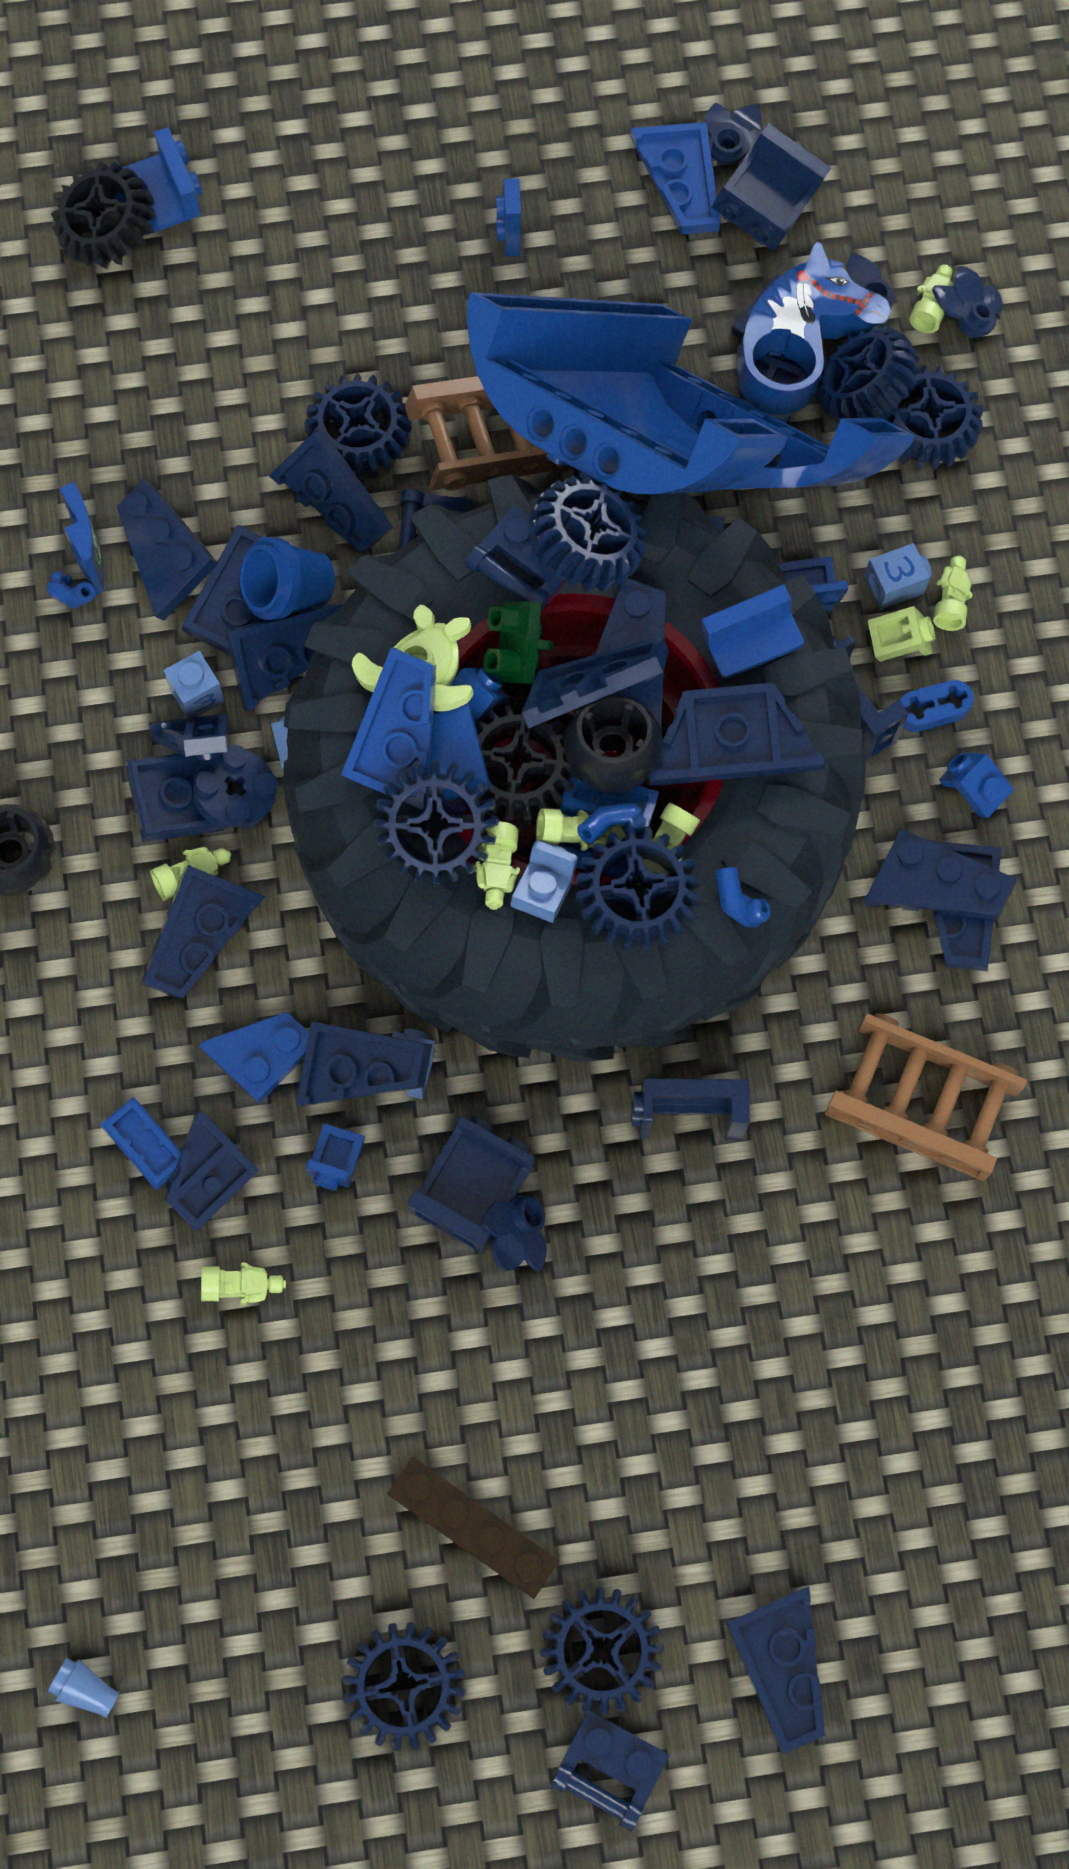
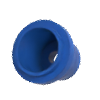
M263 537L251 545L243 559L240 570V587L247 606L255 616L263 620L284 619L290 613L327 604L334 592L335 572L330 559L321 552L293 546L282 538Z

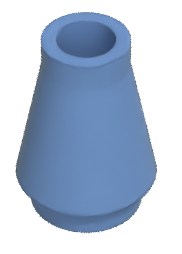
M65 1658L48 1689L49 1693L57 1696L56 1702L94 1712L105 1718L120 1694L107 1685L79 1659L75 1663L68 1658Z

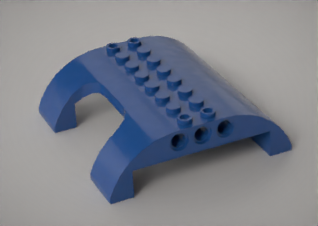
M476 292L470 293L467 302L470 350L477 375L489 400L500 416L519 435L548 452L547 459L558 465L572 466L580 471L579 476L582 479L590 476L596 485L606 482L607 486L634 494L692 493L745 488L839 486L860 481L880 472L899 458L909 448L915 435L882 418H841L830 446L676 365L692 319L663 304ZM780 452V460L777 463L776 455Z

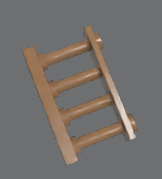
M478 376L412 386L405 405L409 421L417 419L428 421L441 463H437L430 481L431 490L446 488V490L455 491L469 484L488 482V479L506 475L519 477L556 470L561 473L573 471L574 467L558 465L547 459L548 452L541 448H532L531 442L519 435L509 424L508 426L517 451L495 454L481 412L483 409L495 407L489 400ZM457 413L466 415L479 457L457 460L443 417L444 415Z
M879 1013L875 1014V1016L866 1014L859 1032L871 1037L849 1090H844L843 1093L837 1090L834 1092L824 1115L984 1182L992 1173L997 1157L987 1154L989 1150L985 1146L1006 1093L1017 1097L1025 1088L1027 1079L1019 1077L1018 1071L1008 1065L995 1063L994 1066L901 1028L898 1026L899 1022L890 1016ZM887 1043L909 1052L910 1055L889 1107L886 1106L882 1110L868 1104V1099L865 1095ZM928 1060L948 1068L950 1071L930 1122L920 1126L907 1120L908 1115L905 1112L924 1064ZM967 1076L989 1085L990 1088L970 1139L964 1140V1143L947 1137L948 1132L945 1129Z

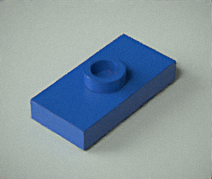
M133 1097L103 1121L100 1126L150 1185L158 1191L172 1179L181 1151Z

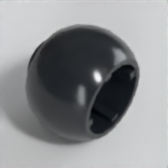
M610 694L583 705L574 712L564 733L563 747L566 761L572 773L582 783L591 789L603 793H621L638 787L655 771L662 754V735L656 718L642 703L625 695ZM632 737H633V738L635 739V741L637 742V744L635 745L634 750H633V740H632ZM611 750L621 755L612 758L605 756L604 752Z
M16 804L0 805V895L16 896L38 887L47 878L55 861L56 846L50 827L36 812ZM25 832L34 836V843L29 842L27 844L24 839ZM10 851H22V855L17 861L12 863L4 862L5 856Z

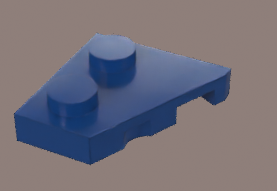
M504 179L503 195H496L497 241H504L505 256H520V179Z
M288 1012L203 1041L199 1047L249 1096L260 1104L305 1058L309 1032Z

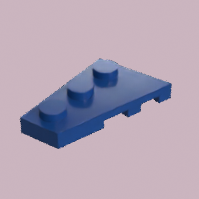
M707 122L631 128L630 138L680 234L719 232V213L711 208L717 196Z
M390 648L341 773L342 776L386 794L383 788L388 782L402 788L396 777L397 772L401 769L407 772L411 779L415 778L412 768L415 762L420 761L424 767L425 774L430 773L437 665L397 648ZM429 786L412 792L403 802L423 810L427 807Z

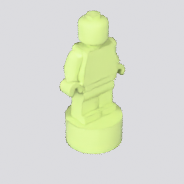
M940 265L936 274H933L932 277H927L924 283L917 288V295L919 296L921 293L923 298L915 303L909 321L920 332L934 333L939 329L944 311L936 301L932 288L935 285L953 286V282L950 281L953 270L949 265Z
M960 555L951 558L950 566L944 568L941 579L937 581L938 586L942 585L943 595L942 600L936 604L933 622L940 629L947 631H956L965 627L968 610L965 601L972 598L970 591L971 582L967 572H965L966 559Z
M669 802L660 816L663 822L652 841L658 842L660 837L667 833L670 836L667 848L671 850L676 845H679L686 835L691 836L700 820ZM643 859L644 866L650 872L668 875V872L659 864Z
M541 808L536 825L537 841L557 846L560 842H580V845H582L581 850L584 851L588 847L593 848V845L597 842L606 846L608 835L612 832L618 835L621 841L625 837V833L622 830V826L617 825L611 827L594 843L588 844L584 842L578 835L577 828L590 815L583 810H579L577 816L565 817L561 810Z
M499 822L498 826L493 828H484V830L496 835L497 838L494 845L481 843V846L487 850L489 855L483 864H480L479 861L475 864L477 884L486 892L485 904L492 910H496L503 905L504 893L513 891L516 878L520 872L519 867L513 869L512 866L510 867L511 855L517 850L519 830L516 826L507 822Z
M207 847L185 850L183 855H186V861L171 867L165 863L150 870V875L158 894L164 901L174 897L183 870L187 865L218 876V866L230 862V851L222 847L213 851L212 855V852H209Z
M245 1262L241 1263V1271L220 1270L219 1266H202L201 1301H219V1298L240 1297V1305L245 1306L247 1303L264 1301L267 1290L270 1293H281L283 1288H286V1280H283L282 1276L271 1275L267 1279V1273L264 1268L253 1267Z

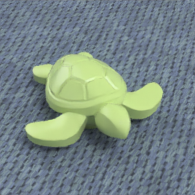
M420 605L415 609L413 615L418 630L408 634L394 648L437 665L434 711L443 712L456 709L467 704L474 694L472 687L469 685L450 686L456 676L459 665V650L456 641L470 632L472 627L469 618L459 617L454 618L447 625L444 623L435 624V616L431 610L424 605ZM358 653L352 661L355 677L366 690L374 692L383 667L375 665L364 654Z

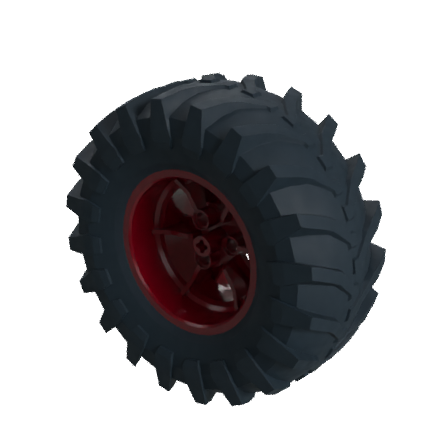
M574 468L573 476L579 481L583 480L579 476L580 471ZM514 475L488 479L492 500L490 504L469 512L453 511L440 505L429 504L411 514L410 518L420 536L409 541L393 554L381 556L367 554L361 556L346 572L360 586L348 597L338 612L321 622H314L304 646L315 652L310 660L305 676L300 679L298 687L285 704L284 727L288 728L286 742L288 759L284 761L283 789L296 852L313 895L347 954L367 975L379 984H383L411 1014L447 1033L454 1027L490 1051L529 1058L531 1050L538 1049L575 1062L614 1059L613 1046L618 1048L667 1047L694 1034L691 1023L701 1019L707 1021L714 1016L741 1008L760 991L761 983L772 969H780L802 947L811 934L812 928L820 917L827 900L832 897L843 869L845 857L849 855L865 785V746L861 730L860 693L846 648L835 649L828 615L813 588L803 574L786 581L771 547L757 530L738 517L720 533L706 516L698 502L688 493L653 494L650 501L646 502L637 500L626 491L621 490L620 498L624 502H634L632 513L643 516L640 527L647 531L644 542L647 546L645 554L639 562V567L633 575H629L628 579L666 592L665 642L669 654L663 670L662 722L668 729L672 724L683 691L774 682L785 698V704L789 710L797 716L805 728L804 732L817 752L820 751L824 756L825 769L650 786V779L648 778L639 785L659 791L652 818L660 819L667 804L670 802L700 820L691 836L686 835L680 843L685 847L682 860L693 859L695 861V868L689 874L699 876L701 880L700 886L692 890L701 896L699 905L688 906L695 912V917L692 922L681 921L684 927V933L681 936H676L667 930L669 943L664 947L658 943L655 937H652L651 950L647 952L643 951L641 940H634L632 950L626 951L624 950L625 938L618 936L616 943L611 946L606 943L610 930L606 928L597 935L591 931L592 925L597 918L583 920L581 911L589 904H581L576 901V893L585 889L576 884L577 874L587 872L579 867L576 868L573 884L553 923L511 907L512 895L530 862V859L520 855V853L537 840L536 825L538 813L536 811L532 812V822L529 825L524 824L522 815H514L512 825L518 828L519 833L517 850L511 855L510 867L512 866L513 869L519 867L520 872L516 878L513 891L504 893L503 905L496 910L490 909L485 904L486 892L477 884L476 871L469 874L461 865H458L460 877L456 882L451 881L447 870H442L440 884H433L432 871L429 870L425 871L422 881L417 882L414 880L417 867L411 864L407 872L404 874L399 873L398 868L403 858L399 855L394 860L387 861L384 857L387 851L393 847V844L378 845L376 842V838L380 834L388 832V828L373 826L375 817L388 816V813L382 812L375 807L377 800L387 799L393 801V799L382 792L341 775L373 692L366 690L355 677L352 661L356 654L362 653L375 665L383 667L390 648H394L400 640L418 630L413 615L415 609L420 605H424L431 610L435 616V624L444 623L447 625L451 620L459 617L470 619L472 625L470 632L456 641L459 650V665L456 676L463 668L481 669L484 665V654L487 650L499 649L500 632L489 630L487 626L488 609L494 606H502L503 602L521 601L481 571L473 572L465 566V561L472 549L486 538L513 505H516L530 516L536 501L545 491L533 487L524 479ZM607 486V489L613 493L619 491L618 489H614L610 486ZM496 551L492 556L493 559L535 590L542 586L541 583ZM568 581L540 613L539 623H543L541 640L553 641L554 647L553 651H540L539 668L536 667L535 678L539 670L595 655L622 584L617 588L611 586L603 593L595 586L594 589L586 593L581 583H577L569 588ZM785 584L792 599L791 614L804 639V646L734 677L723 679L702 636L701 619ZM503 683L500 688L508 696H511L524 689L529 688L531 691L533 684ZM576 709L547 720L546 724L548 725L559 719L562 723L568 725ZM514 737L495 743L488 751H492L493 747L501 748L508 746ZM632 737L633 745H634V744L636 743V741H635V739ZM529 738L528 744L533 751L545 754V759L553 760L549 751L542 744ZM522 749L519 750L518 760H515V764L512 767L514 769V780L517 779L518 770H521V766L524 763L522 761ZM611 750L604 752L605 756L612 758L621 755ZM487 770L488 775L502 779L501 777L491 775V771ZM544 778L543 782L527 784L523 788L522 793H528L540 788L549 779ZM435 800V807L429 820L425 821L426 826L431 825L430 830L436 831L437 843L442 826L448 823L446 817L441 819L442 813L437 812V802ZM402 802L399 815H409L410 812L421 811V809ZM467 804L468 810L464 811V813L472 814V811L469 805ZM547 804V805H548V809H556V808H553L552 806H550L549 804ZM505 815L503 816L500 822H506ZM401 829L404 838L410 846L418 852L430 856L427 841L422 835L408 832L407 829ZM463 829L462 832H455L446 836L444 856L461 850L472 838L474 829ZM472 855L470 856L475 864L477 861H479L480 864H483V862H485L475 858ZM737 867L742 893L752 899H764L770 906L771 913L769 919L758 927L751 928L745 927L724 913L720 904L715 871L722 868ZM635 873L631 889H634L636 896H639L640 906L642 907L645 890L637 885ZM604 875L600 886L611 885V880H616L617 878ZM676 893L665 894V899H659L650 904V920L663 915L672 906L676 899ZM610 901L605 902L616 915L634 921L633 914L627 907L623 905L612 906Z

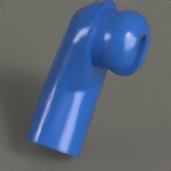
M55 571L51 574L50 582L47 583V590L54 599L73 609L79 608L94 599L95 589L92 584L81 582L72 587L73 579L70 574L62 576L63 571Z
M632 802L604 805L578 826L577 832L584 842L592 844L611 827L617 825L622 826L624 833H626L627 828L631 827L636 834L645 827L646 820L640 813L642 809Z
M737 867L722 868L715 871L720 904L724 913L745 927L751 928L758 927L769 919L771 913L770 906L764 899H752L742 893Z

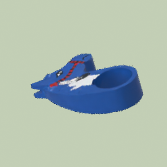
M820 242L814 244L806 263L795 266L781 275L763 293L752 309L744 330L737 362L739 387L749 403L767 413L778 415L791 414L800 411L811 402L824 366L821 339H839L844 336L849 338V335L856 337L863 328L870 331L876 325L883 329L886 327L890 316L891 308L888 301L883 296L854 283L843 268L844 263L826 258ZM767 353L768 356L784 354V357L796 362L804 370L807 378L794 384L777 383L764 377L758 371L754 362L765 357Z

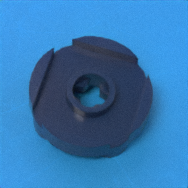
M234 744L228 746V752H221L220 757L203 760L200 763L193 777V799L199 813L211 824L223 829L243 827V830L256 826L267 816L275 800L278 782L269 766L260 757ZM226 782H238L242 786L241 790L245 795L240 796L237 793H234L232 796L226 793L228 787Z

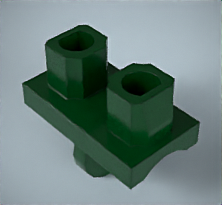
M503 602L502 606H494L488 609L487 626L490 631L500 632L499 649H488L484 654L483 670L486 673L499 677L502 683H534L536 667L539 668L540 651H553L554 647L553 641L541 640L543 623H539L541 603Z

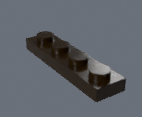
M414 1457L411 1458L387 1493L389 1497L532 1599H535L559 1563L558 1559Z

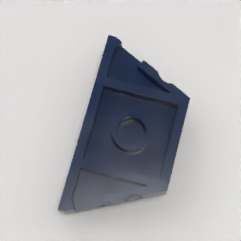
M774 682L683 691L676 708L674 720L668 727L663 739L661 757L649 779L650 786L816 771L825 769V760L820 751L817 752L805 734V728L797 716L785 704V698Z

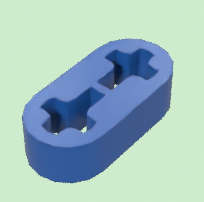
M951 680L906 693L900 699V702L907 711L910 704H914L916 709L930 708L923 711L920 719H917L914 714H908L903 728L910 732H920L965 718L974 701L971 688L962 681ZM950 693L953 694L955 699L962 698L959 708H955L953 703L939 704L944 703Z

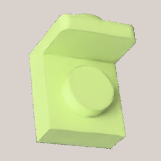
M914 606L868 620L874 655L879 662L918 650L924 656L933 653L930 641L935 640V631L932 621L928 616L924 617Z

